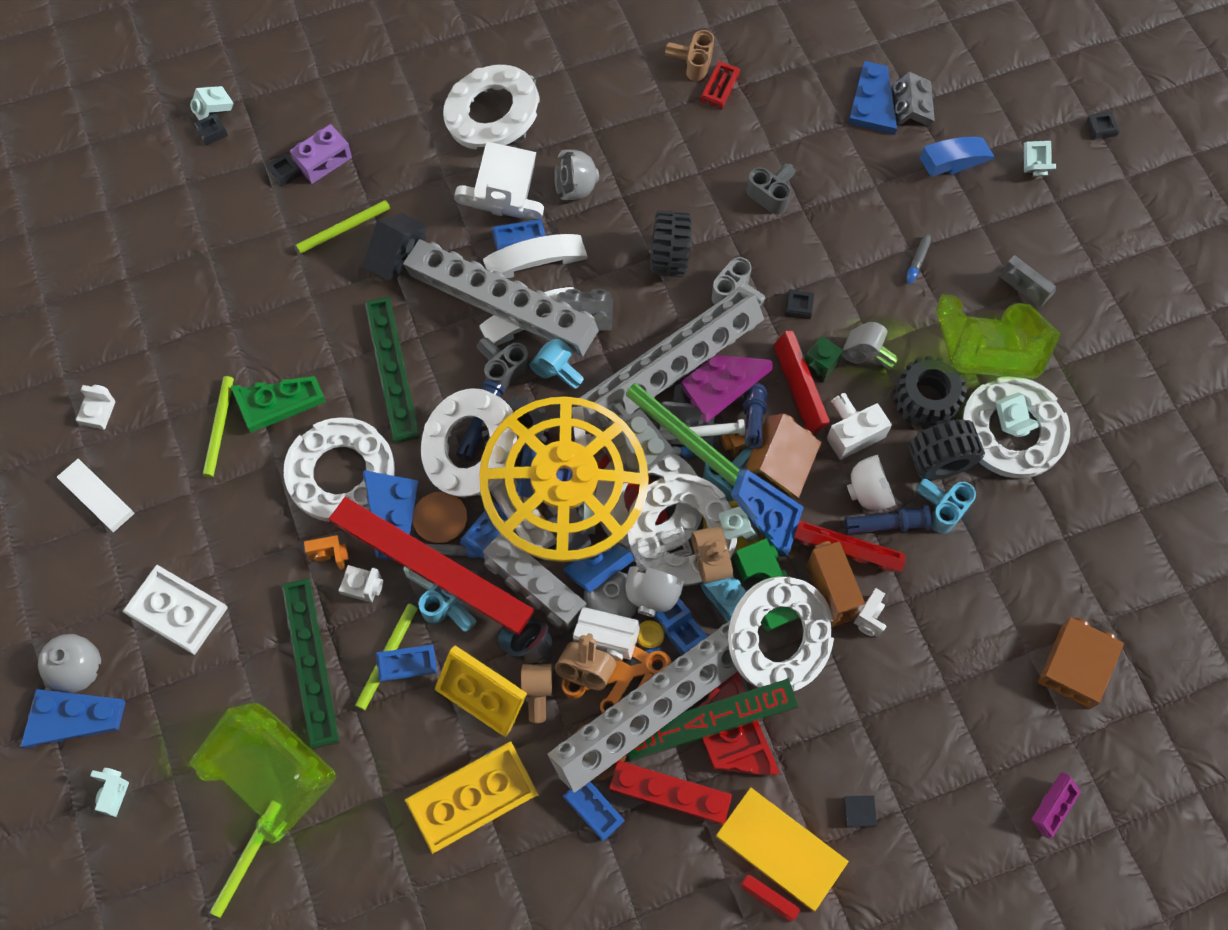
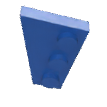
M864 61L848 124L896 134L897 124L888 66Z
M739 470L731 496L765 539L768 540L769 544L774 545L780 557H788L803 506L749 470Z
M364 470L362 473L366 485V498L370 512L410 535L418 481ZM375 549L376 558L392 560Z
M36 689L21 747L28 749L40 744H53L63 742L65 739L118 731L125 701L117 698Z

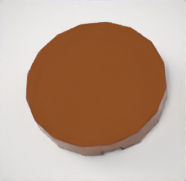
M433 492L423 497L415 506L413 526L418 536L426 543L451 544L463 535L467 527V510L463 502L454 495L446 492Z

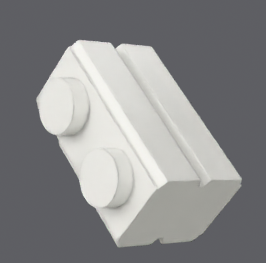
M583 607L574 631L573 640L579 643L581 635L590 633L593 635V639L596 640V649L610 654L615 661H622L623 658L630 660L639 634V623L635 619Z

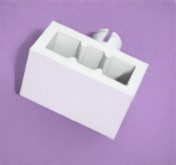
M846 393L840 395L841 399L838 395L831 401V404L841 416L842 421L831 426L827 440L840 460L886 438L892 424L878 403L857 412Z

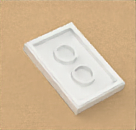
M156 565L122 612L195 655L228 607Z

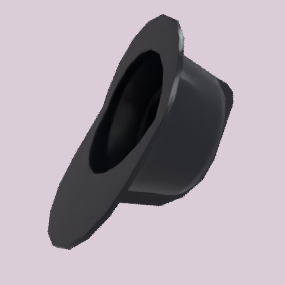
M531 616L519 635L505 627L500 631L497 639L498 646L524 663L533 664L542 658L548 660L551 658L549 650L552 646V637L548 632V625L544 621Z

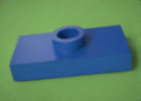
M541 219L492 227V235L497 251L522 241L546 236Z
M492 501L498 515L505 523L508 520L500 505ZM486 510L461 538L460 542L482 558H484L483 550L500 534L492 524Z
M433 645L375 653L379 682L437 674Z
M588 782L575 793L570 789L562 796L602 842L625 821L591 782Z

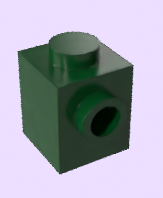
M821 336L805 358L810 374L824 383L838 366L844 350Z

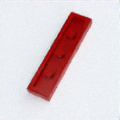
M785 331L773 344V347L804 425L813 435H817L830 421L793 331Z

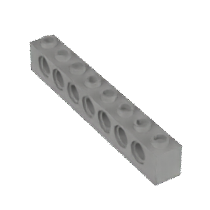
M419 239L403 263L411 277L548 341L560 339L571 348L572 352L582 357L599 331L595 318L586 311L578 312L561 300L556 302L542 291L537 290L534 292L520 281L515 280L512 282L498 271L493 270V272H490L480 263L466 261L454 251H450V253L444 251L438 244L432 241L427 243ZM522 303H527L525 306L519 307ZM549 313L546 317H541L542 314ZM572 323L569 327L563 328L565 324Z
M740 287L580 398L597 403L606 409H611L617 416L618 414L613 406L620 403L626 412L631 415L639 408L626 396L627 389L633 383L638 384L654 398L657 394L673 386L677 380L693 372L697 366L714 357L717 352L727 345L733 344L737 338L747 331L753 330L757 324L762 322L764 317L756 295ZM577 405V407H583L584 421L604 432L596 420V417L603 414Z
M730 621L548 753L559 778L574 793L738 671L732 661L729 650L728 632Z

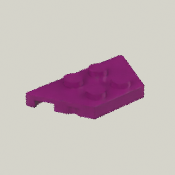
M715 355L682 381V390L691 399L694 408L700 410L703 421L707 423L772 370V361Z

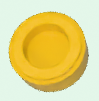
M651 620L642 622L639 625L637 644L645 650L660 647L664 639L662 626Z

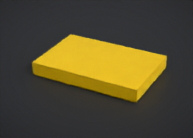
M454 646L449 651L434 689L504 737L511 731L527 695L525 691L457 646Z

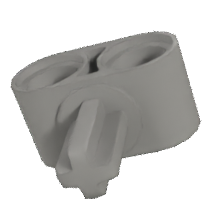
M741 257L734 258L717 276L713 283L711 296L714 304H717L740 287L754 293L759 306L763 304L765 295L748 285L751 264L747 259ZM720 290H726L728 293H722Z
M867 322L852 329L843 347L842 357L856 364L873 358L890 369L898 360L895 354L882 346L888 331L883 325L876 322Z

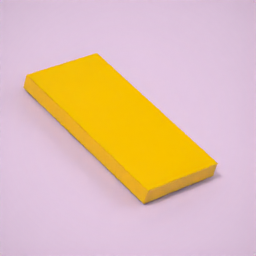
M510 741L405 799V802L433 854L537 796L538 792Z
M752 788L748 790L716 835V838L813 912L816 911L849 862Z

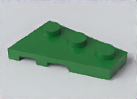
M315 376L282 380L281 383L268 385L265 382L255 383V386L251 387L231 386L250 433L326 402Z

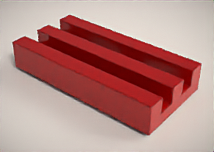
M718 61L701 95L700 102L705 104L708 101L710 106L714 107L716 104L718 109L723 110L740 74V68ZM721 69H724L725 71L713 96L709 95ZM730 72H733L721 99L718 98Z
M747 875L740 885L742 890L790 922L795 920L800 912L797 906L751 875Z

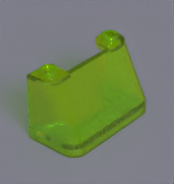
M941 294L936 307V313L950 362L958 371L1034 379L1044 372L1061 333L1030 304L1016 303L1009 306L1001 320L966 316L962 312V302L958 297Z
M258 703L228 708L189 762L196 770L199 778L204 781L222 779L261 816L256 822L258 834L272 844L280 841L336 780V774L329 765L271 711ZM272 800L281 804L274 818H270L265 814Z

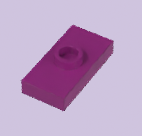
M1060 773L1048 794L1043 797L1041 805L1031 819L1040 833L1050 839L1054 837L1081 793L1074 780L1066 773Z

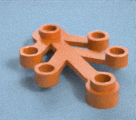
M635 646L632 658L641 662L640 664L630 666L623 661H616L617 665L607 685L616 684L609 696L600 703L602 714L605 712L604 706L606 704L615 705L620 701L633 678L644 675L638 686L640 687L655 674L672 663L670 657L662 651L647 653ZM656 662L663 664L660 670L653 669V665ZM566 679L562 681V689L565 695L571 699L580 698L586 690L590 689L579 685L578 691L571 692L569 690L570 686L576 683Z

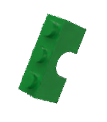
M767 539L737 550L732 555L743 582L751 578L766 580L773 577H788L786 571L781 570L777 563L779 556L773 544L769 545ZM780 606L772 609V611L770 610L763 616L761 623L767 633L794 622L800 617L793 609Z

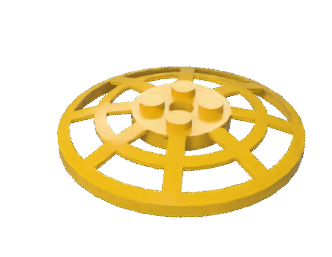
M551 397L534 401L519 408L495 429L486 444L481 458L479 471L480 494L492 524L513 546L529 555L544 560L558 562L579 561L609 550L633 528L642 512L647 496V462L635 434L612 411L597 403L581 398ZM560 404V418L540 422L529 429L517 420L523 414L536 408ZM572 404L596 410L611 419L614 424L602 432L590 423L571 419ZM560 426V441L545 446L534 436L545 429ZM508 427L519 438L509 452L506 466L488 468L493 448L501 434ZM571 427L585 430L596 438L586 447L572 442ZM622 431L629 438L635 450L640 473L623 471L620 454L611 441ZM526 443L536 453L531 467H514L517 455ZM605 446L612 457L615 470L598 469L593 455ZM566 468L572 472L573 476L569 481L563 482L557 478V471ZM505 479L508 496L517 510L505 523L498 515L492 503L488 489V480ZM514 479H530L535 493L524 504L516 492ZM597 482H615L612 494L603 506L593 495ZM623 483L640 485L635 506L627 520L620 526L610 512L619 500ZM542 502L557 508V523L543 520L534 515L532 511ZM584 503L595 514L584 521L569 524V509ZM526 519L529 523L540 529L557 533L556 550L533 545L520 538L513 530ZM599 522H602L612 533L607 539L593 546L568 551L569 533L586 530L597 525Z

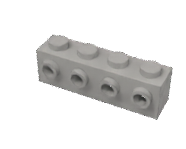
M501 534L483 550L484 565L492 573L500 574L513 591L521 592L534 609L542 610L555 627H561L568 633L578 622L582 608H586V602L532 556L513 546Z

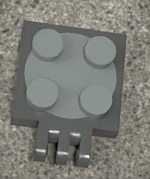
M620 403L613 406L618 417L628 425L638 439L644 452L648 471L673 454L674 449L641 408L632 415H629ZM603 415L596 417L598 424L604 431L614 424L609 418L608 422ZM622 431L611 441L620 454L623 471L640 473L635 450L629 438ZM605 446L601 448L609 457V459L613 462L612 457Z

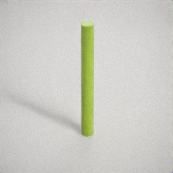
M384 200L296 244L299 253L301 254L389 210V204Z
M224 376L222 380L203 470V476L206 478H213L232 391L231 386H233L234 381L229 376Z
M407 604L383 651L397 650L418 609L417 607ZM377 664L355 704L356 707L364 711L380 683Z
M273 800L270 802L210 911L211 914L221 918L282 807L281 804Z

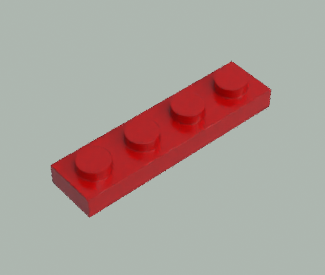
M799 520L794 538L799 539L798 541L801 544L814 546L827 541L831 544L840 541L844 553L852 556V559L857 562L868 563L869 561L879 564L878 566L881 569L889 572H894L895 570L902 572L905 553Z
M619 760L617 761L609 788L611 792L723 826L732 798V794Z

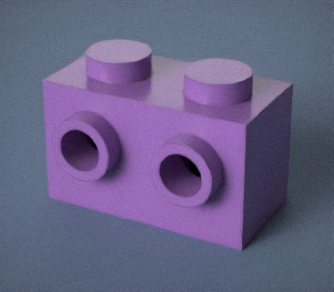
M331 124L324 129L318 130L313 136L304 142L298 143L290 150L293 161L311 184L352 158L349 144Z

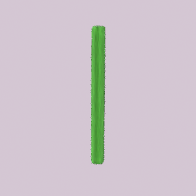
M633 383L627 389L626 396L730 484L735 485L739 469L638 384Z

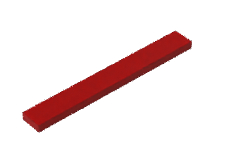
M347 497L342 499L328 518L334 525L517 635L520 634L534 612V609Z

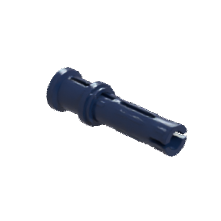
M485 380L482 383L483 390L499 397L505 393V389L495 382ZM472 417L460 447L456 452V455L460 458H463L466 449H468L465 460L472 461L482 436V419Z
M755 383L743 393L745 399L743 412L746 415L745 445L748 447L750 440L751 449H757L762 445V416L767 410L765 402L767 390L759 383Z
M927 505L922 506L921 509L912 510L899 508L896 510V513L845 517V523H847L845 530L847 535L898 529L901 532H907L908 529L913 528L930 530L931 516Z

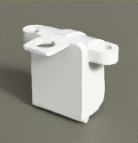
M486 142L475 188L458 186L455 191L454 200L459 204L489 211L498 216L507 215L521 219L540 220L543 215L544 206L539 202L527 200L536 152Z

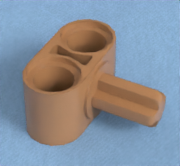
M707 30L697 31L693 36L690 46L667 43L665 55L686 60L687 77L692 81H703L707 77L712 59L714 36Z
M715 526L693 531L691 533L692 545L702 582L707 584L732 578V564L722 528Z
M588 633L579 637V643L569 642L555 665V671L560 677L568 681L599 691L605 688L617 664L610 654L596 649V640L593 639L592 634Z
M552 664L522 665L521 690L527 693L529 721L532 723H542L546 720V696H551Z

